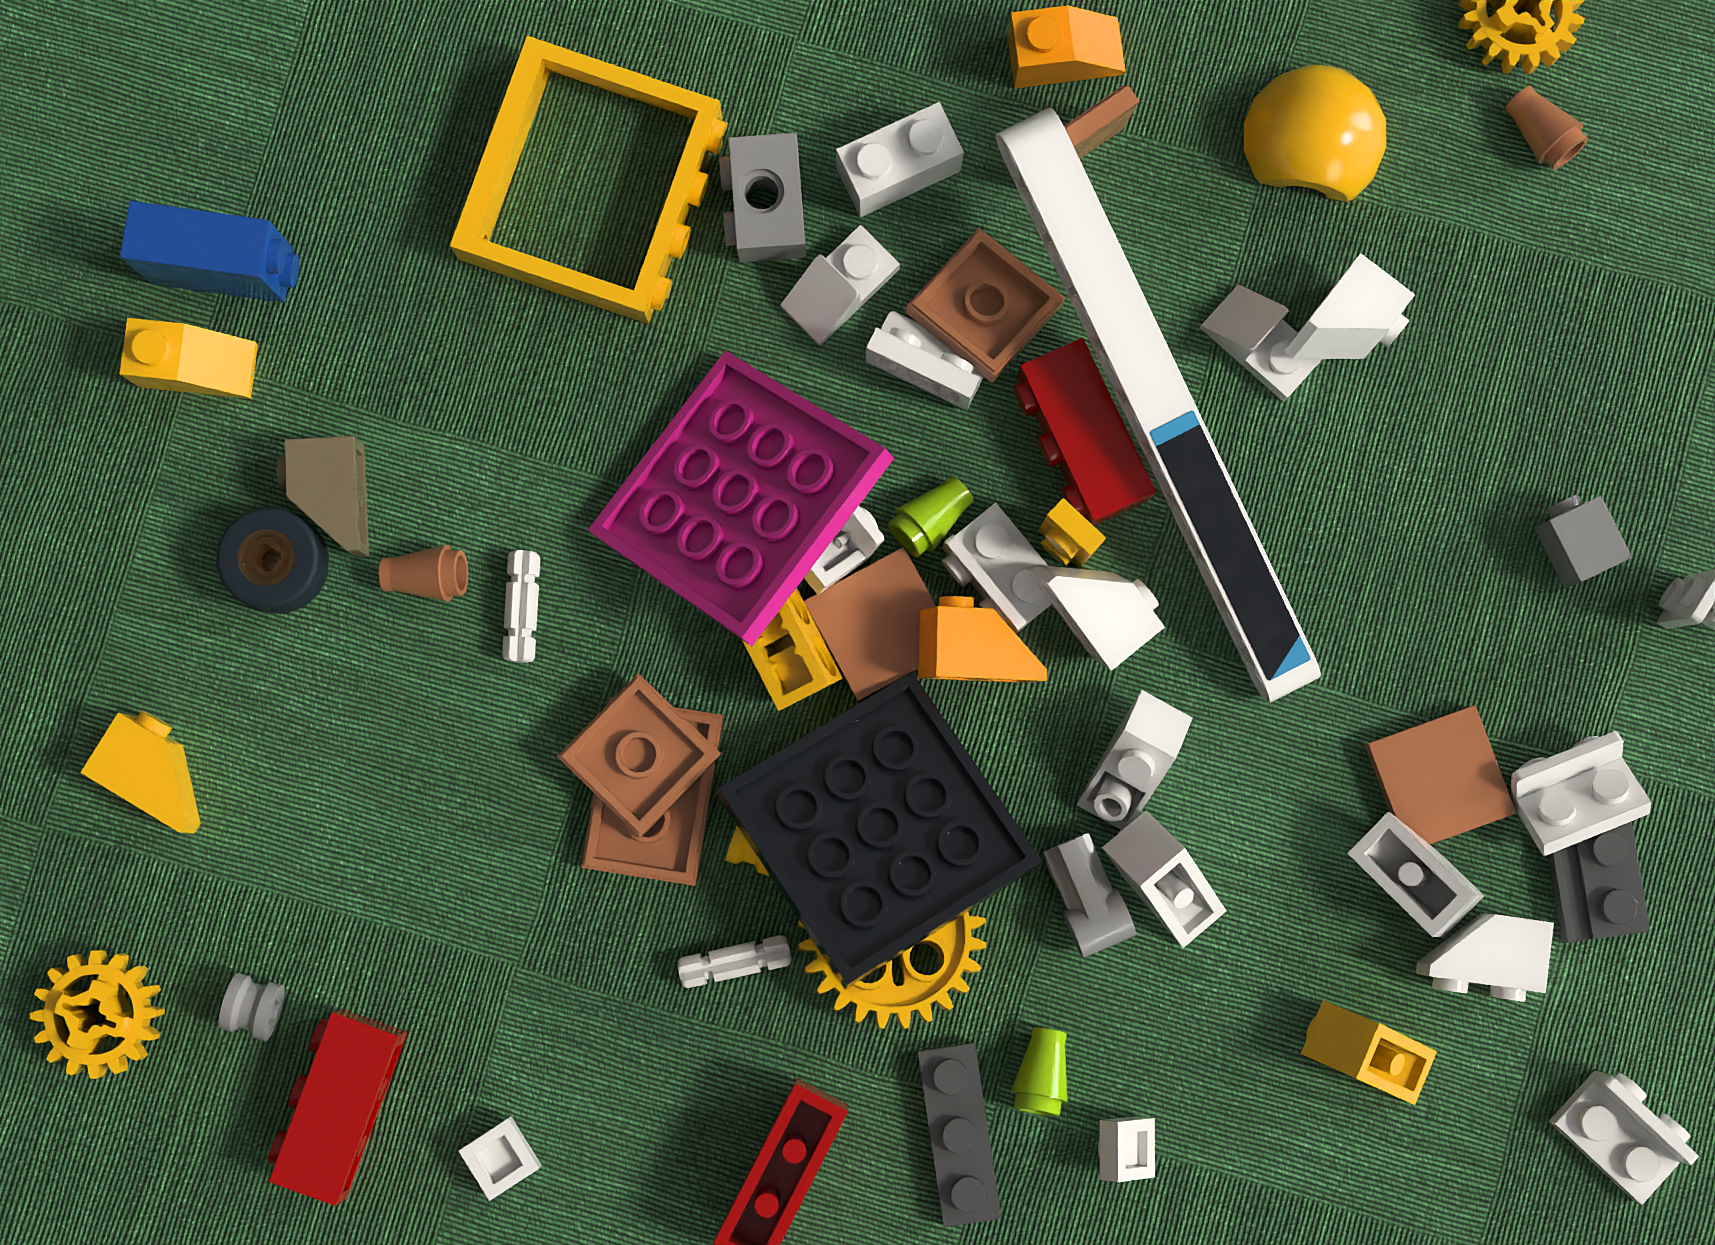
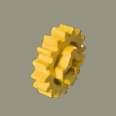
M1459 0L1458 3L1459 7L1470 11L1464 14L1458 22L1459 29H1472L1474 35L1466 44L1467 48L1473 49L1482 45L1486 50L1482 63L1487 65L1495 57L1502 59V72L1509 74L1517 62H1521L1526 75L1534 72L1539 66V61L1547 67L1552 66L1560 57L1559 51L1566 53L1577 40L1572 33L1576 32L1584 24L1585 19L1579 14L1572 13L1585 0H1488L1494 8L1492 16L1489 18L1486 9L1487 0ZM1552 6H1554L1555 23L1549 16ZM1522 9L1526 11L1519 15L1516 13L1518 11H1521Z
M106 950L91 951L88 963L82 954L71 955L67 957L69 972L61 967L51 968L47 974L54 983V986L52 988L43 987L35 990L34 995L40 1000L45 1001L44 1009L30 1013V1019L44 1022L45 1030L39 1032L34 1037L35 1043L48 1041L52 1043L54 1047L46 1058L50 1063L60 1061L65 1057L69 1059L66 1074L71 1076L79 1074L87 1065L90 1079H97L105 1076L107 1064L114 1074L125 1072L128 1070L126 1056L138 1061L148 1055L145 1047L141 1044L142 1040L151 1041L159 1039L161 1033L156 1028L150 1026L151 1018L165 1015V1008L151 1006L150 998L160 992L161 988L159 985H143L141 981L148 971L145 965L136 966L131 970L126 969L129 961L128 954H115L109 963ZM92 974H99L97 980H92L89 990L85 992L71 990L81 979ZM126 991L131 998L133 1011H131L124 995ZM100 1003L99 1012L105 1015L106 1019L110 1020V1022L95 1025L97 1016L89 1012L90 1008L84 1006ZM62 1016L66 1021V1024L70 1031V1036L67 1034L65 1030ZM108 1036L125 1038L113 1050L106 1053H96L99 1047H103Z

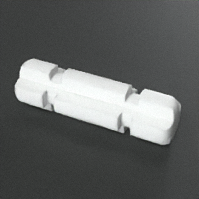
M516 550L511 551L508 555L507 574L511 576V582H506L504 628L508 630V636H503L502 656L509 662L528 663L532 662L535 658L536 639L532 638L531 634L532 631H536L539 585L534 583L535 577H539L540 557L539 554L533 551Z
M779 935L763 939V944L755 945V942L752 941L709 951V956L702 957L701 953L682 957L678 960L677 964L681 984L685 988L705 985L707 980L714 978L715 982L759 973L761 972V967L768 966L769 970L786 967L792 960L786 936Z

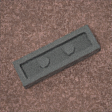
M975 1042L917 1050L943 1226L951 1227L1002 1219Z

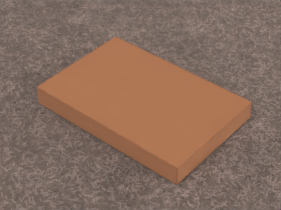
M674 707L717 750L719 749L723 715ZM717 760L642 837H639L593 793L581 868L696 886Z

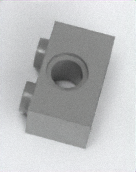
M797 132L729 137L730 156L719 157L722 191L733 190L734 211L723 212L726 246L737 245L739 263L806 258ZM759 188L770 189L778 196L776 202L766 209L752 207L747 202V198L754 190Z

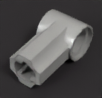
M1089 833L1042 852L1049 873L1066 908L1062 910L1066 924L1082 958L1137 935L1126 904L1116 887L1112 889Z

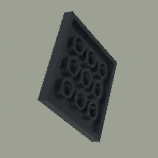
M910 672L718 787L717 791L719 799L844 989L852 986L1028 874L1042 862L1040 856L913 672Z

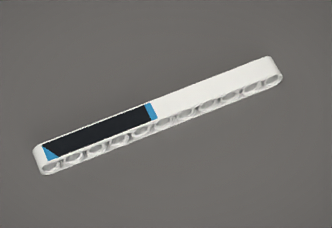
M1047 108L996 133L997 145L1010 175L1256 689L1267 703H1271L1320 678L1321 672L1316 658L1060 118L1052 108Z

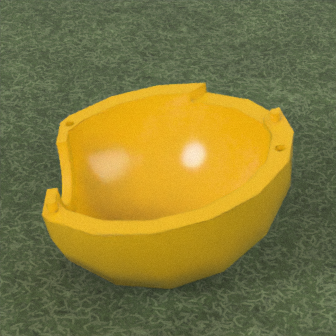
M1307 65L1274 78L1254 97L1244 122V153L1254 177L1261 184L1279 188L1286 186L1307 187L1324 193L1325 198L1343 202L1355 199L1373 181L1386 149V118L1375 94L1351 73L1332 66Z

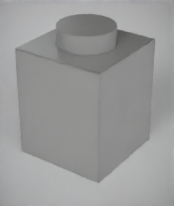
M1576 494L1547 508L1546 511L1551 520L1534 527L1564 588L1587 580L1632 558L1601 496L1583 504L1579 495Z

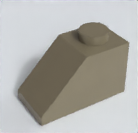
M355 436L285 439V456H279L277 459L279 488L286 490L287 497L346 551L357 558L369 557L365 445Z

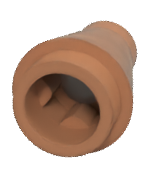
M1532 86L1521 90L1505 107V110L1515 121L1539 164L1547 163L1553 170H1557L1569 162L1588 142L1589 138L1581 131L1583 123L1539 95Z
M449 545L398 557H384L379 564V583L384 592L396 591L450 602L453 596H463L467 590L469 572L466 555L462 550H452Z

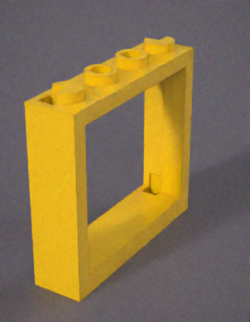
M527 36L450 244L451 249L458 260L649 324L654 309L661 311L665 299L669 297L672 280L665 277L673 257L681 259L686 250L691 227L684 224L691 205L700 207L706 194L710 175L703 173L709 154L718 155L723 146V136L728 122L722 121L720 100ZM551 71L695 120L634 291L489 242Z

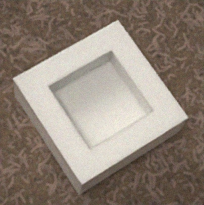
M1135 1116L1100 1120V1139L1098 1142L1100 1180L1124 1182L1155 1177V1118Z
M512 1117L504 1120L459 1150L460 1155L489 1201L542 1166Z

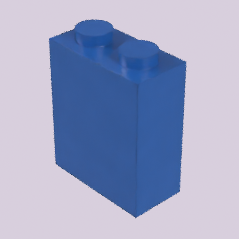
M129 201L120 258L152 285L280 303L286 302L288 287H295L299 275L298 254H294V248L269 220Z

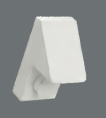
M860 225L826 258L819 254L780 306L821 346L900 270V263Z
M1237 285L1205 320L1200 329L1284 402L1322 359H1293L1287 355L1284 350L1298 333L1283 320L1289 309L1282 304Z

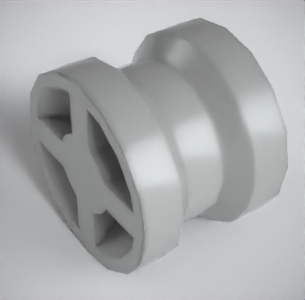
M236 973L228 985L219 1014V1028L229 1032H234L239 1028L248 1030L254 1039L268 1041L280 1016L284 1000V985L270 982L263 986L254 983L249 975Z

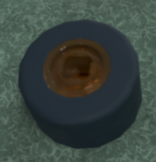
M260 507L241 514L226 527L217 546L216 567L222 585L237 601L264 613L286 614L305 607L320 593L328 577L329 554L323 537L308 521L282 508Z

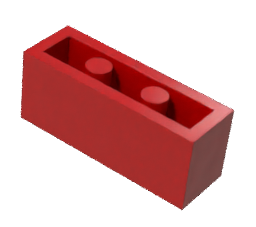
M1084 338L1075 340L1020 366L1017 374L1020 383L1013 385V389L1024 414L1027 417L1035 414L1044 433L1037 436V440L1046 462L1051 468L1059 465L1067 482V486L1061 488L1063 498L1093 526L1149 501L1156 493V490Z
M345 1009L331 1012L329 1020L321 1018L309 1046V1051L316 1053L309 1075L302 1073L298 1077L290 1095L288 1107L296 1109L288 1131L281 1129L278 1132L268 1155L267 1162L275 1165L269 1180L270 1183L334 1206L348 1198L406 1040L407 1031Z
M796 1078L715 1236L713 1245L781 1244L848 1113V1104Z

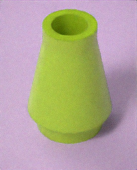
M951 476L943 484L896 508V516L888 523V527L897 542L912 556L919 557L925 551L932 553L963 511L974 500L967 487L959 479Z
M1032 1028L1031 1040L1010 1091L1011 1094L1015 1095L1014 1109L1037 1115L1060 1117L1062 1103H1068L1065 1055L1066 1033L1047 1028Z

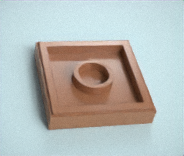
M1124 85L1064 125L1079 159L1123 130L1140 102L1129 85L1126 87Z
M978 228L907 304L905 313L960 358L969 362L989 382L993 383L1061 308L1065 297L983 230Z
M904 547L839 581L821 594H815L804 600L821 636L857 702L884 689L910 672L918 670L920 610L935 607L936 604Z
M638 673L557 757L639 837H642L722 754Z
M1476 705L1364 744L1389 812L1429 845L1516 814Z

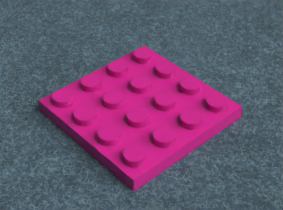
M725 350L588 528V531L598 540L752 647L894 460V457L885 447Z

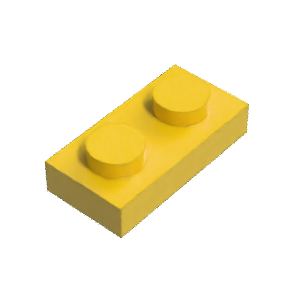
M1064 498L1047 514L1038 529L1045 537L1041 542L1042 547L1063 566H1066L1071 561L1079 569L1106 539L1100 531Z

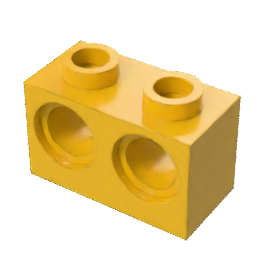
M797 588L752 647L743 641L778 711L843 679Z

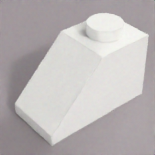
M1360 253L1284 352L1293 359H1364L1379 341L1386 347H1389L1409 322V319L1401 313L1415 294Z
M1037 565L1029 571L1030 575L1089 655L1111 671L1165 628L1153 611L1159 606L1158 601L1139 579L1130 582L1114 572Z
M1147 810L1102 847L1124 880L1182 948L1226 912V909L1185 847Z
M1387 812L1347 853L1432 937H1444L1484 897L1442 854L1390 812Z

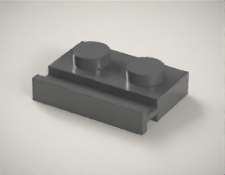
M1632 821L1547 855L1561 943L1650 932Z

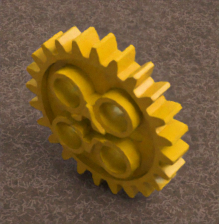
M966 912L918 943L930 945L938 953L939 967L932 975H922L913 969L909 960L912 947L900 954L898 957L904 979L902 986H896L893 982L891 960L883 965L882 975L878 981L864 983L859 980L852 986L844 989L812 938L799 943L798 950L815 952L816 959L804 968L805 974L823 973L825 979L815 992L820 995L834 989L838 993L833 1006L835 1012L850 1002L855 1005L854 1023L859 1024L865 1018L868 1011L875 1012L877 1029L882 1030L885 1028L890 1014L896 1015L901 1029L909 1028L912 1011H916L926 1024L932 1021L930 1006L932 1002H935L943 1010L949 1011L953 1008L947 991L952 989L955 992L966 994L970 990L967 983L960 977V974L962 972H980L981 966L968 956L969 952L986 948V942L971 937V930L984 925L986 918L969 916V913ZM799 920V921H798V926L801 927V928H803V929H805L804 926L802 925V923H801L800 920Z

